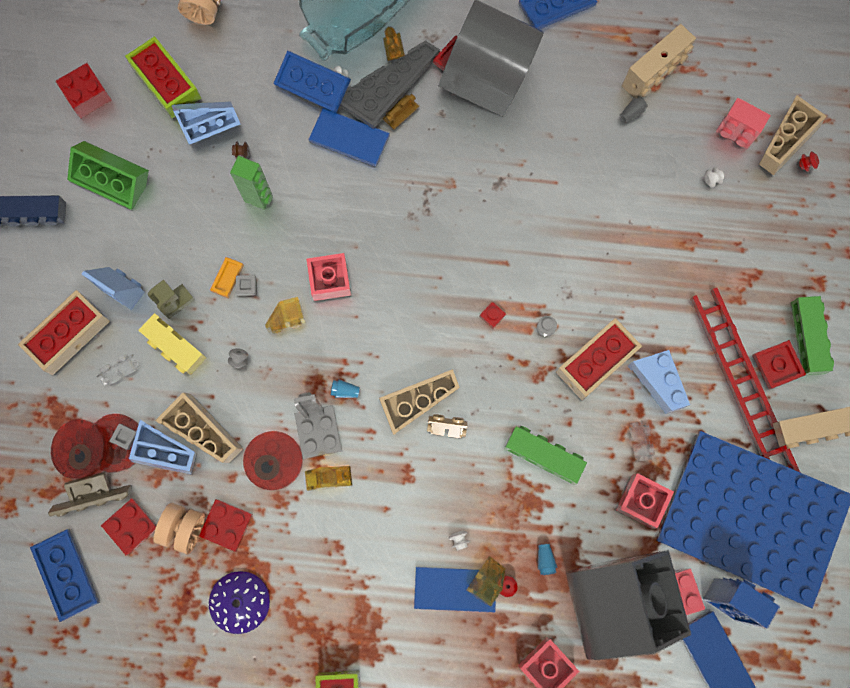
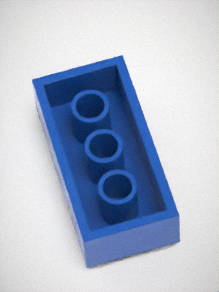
M724 577L722 579L715 578L703 597L705 601L736 622L768 629L780 608L774 602L775 598L765 592L761 594L755 590L756 586L745 579L741 581L731 578L728 580Z

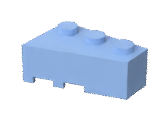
M231 101L172 105L173 112L189 145L240 125Z
M669 350L633 361L628 365L665 414L690 405Z
M140 420L129 459L133 463L191 475L196 454L191 449Z

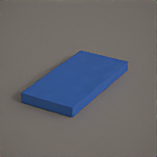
M519 0V5L530 25L537 29H542L597 4V0Z
M287 50L273 84L337 113L351 79Z
M323 108L309 137V142L376 167L390 133L377 128L372 129L364 123Z
M66 529L30 547L59 622L67 620L100 603L70 529Z
M416 567L414 609L495 612L496 570Z
M710 611L689 623L691 635L682 639L708 688H756L714 611Z

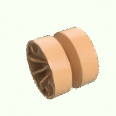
M179 0L178 10L185 18L195 23L209 25L215 21L218 11L217 7H219L221 0Z
M172 502L169 503L157 523L154 543L167 548L174 543L175 551L189 555L199 540V534L205 522V514L191 509L185 515V507Z

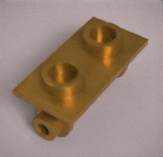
M387 27L385 29L386 37L383 40L387 60L390 61L405 56L400 32L396 33L393 27Z
M413 94L404 96L386 113L383 120L393 130L420 107L414 101L416 100Z

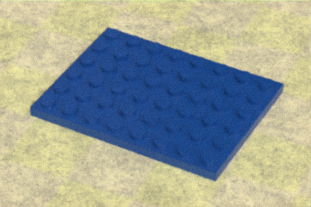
M699 431L656 541L813 609L850 507V493Z

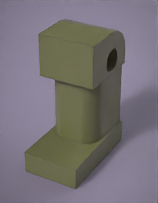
M164 279L148 292L149 298L168 319L195 300L183 284L172 290Z

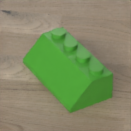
M83 141L72 146L70 149L67 180L132 210L146 187L149 170Z

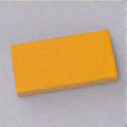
M225 257L210 291L229 298L236 284V276L240 275L244 264Z

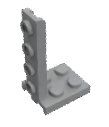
M299 394V398L294 399L295 407L299 412L294 413L303 459L342 452L333 405L322 407L315 394Z

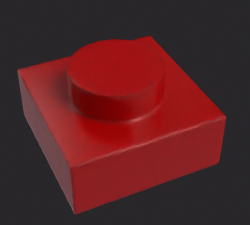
M491 302L479 317L494 329L506 316V313L494 302Z

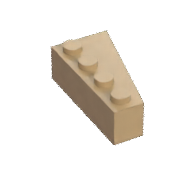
M796 95L759 165L775 175L820 128L827 116Z
M453 369L379 398L393 435L460 388Z
M183 392L155 420L222 463H230L243 450L192 394Z
M850 407L773 423L779 447L787 446V449L799 447L801 442H806L809 445L818 443V439L826 438V441L838 439V435L845 434L846 437L850 436Z

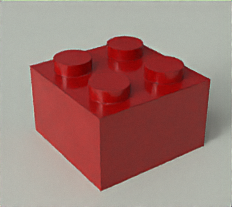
M88 63L83 64L55 81L80 119L112 101Z

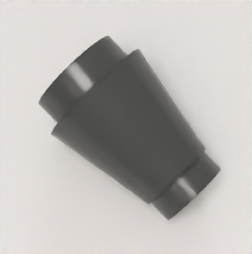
M640 96L633 98L620 114L622 120L627 123L644 113L648 107L646 101Z

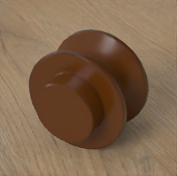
M236 141L235 145H232V155L236 159L238 156H243L246 159L249 157L250 149L247 142L239 145V142Z

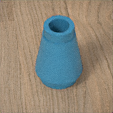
M340 379L338 381L333 380L330 395L335 396V398H358L360 387Z
M550 544L539 545L538 570H540V575L555 574L558 567Z

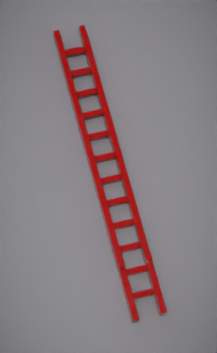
M716 287L711 290L717 306L703 310L698 296H692L693 306L759 455L770 460V456L783 452L789 465L786 467L800 472L790 449H787V446H781L767 452L761 438L772 434L776 436L773 423L778 421L718 288ZM720 311L725 323L711 328L706 315ZM727 328L732 340L719 345L714 332ZM735 345L740 358L726 362L722 349ZM743 363L748 375L735 380L729 367ZM751 380L756 393L743 398L737 385ZM759 398L764 411L751 416L745 402ZM767 416L772 429L759 434L753 420Z

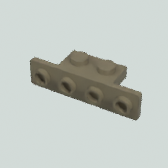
M105 472L69 481L64 484L69 501L53 505L48 514L49 517L55 515L60 517L66 515L69 511H82L87 509L88 506L95 504L96 506H101L110 500L120 501L129 495L132 488L131 485L111 490Z

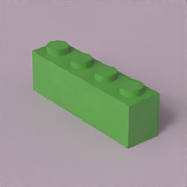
M238 156L230 174L244 202L265 210L266 206L271 203L273 195L260 164Z
M821 296L798 297L791 302L800 363L806 375L827 374L833 371L834 360L830 354L831 342L827 336L828 324L824 318V303L821 300Z
M516 426L504 450L573 485L578 483L587 465V462L583 460L584 457L577 453L570 454L566 452V448L559 444L554 446L548 443L546 437L542 435L535 436L530 433L531 430L524 426Z

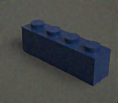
M59 195L0 196V226L1 224L37 226L39 223H46L48 225L65 223L66 202Z

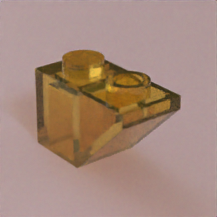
M299 298L283 300L277 304L265 324L269 333H280L285 328L291 327L294 329L306 323Z
M350 466L319 467L305 471L307 491L352 486Z
M489 556L467 588V591L479 601L491 607L503 589L505 568Z

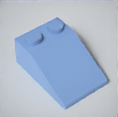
M110 267L82 272V275L101 291L130 310L134 308L145 293L140 288L141 284L133 278L129 281L125 278L126 274L118 268L115 271Z

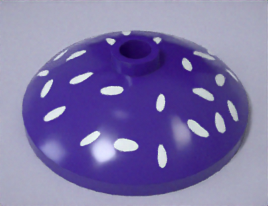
M236 571L223 576L214 585L209 596V612L214 623L223 631L231 634H244L256 629L266 618L270 607V595L265 583L258 576L245 571ZM235 599L240 601L239 607L234 606L233 602Z

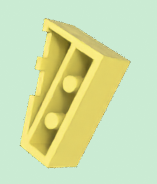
M155 313L138 330L149 339L147 343L156 350L158 347L163 351L161 355L167 361L173 360L177 364L174 367L183 374L187 372L192 375L206 359L202 353Z

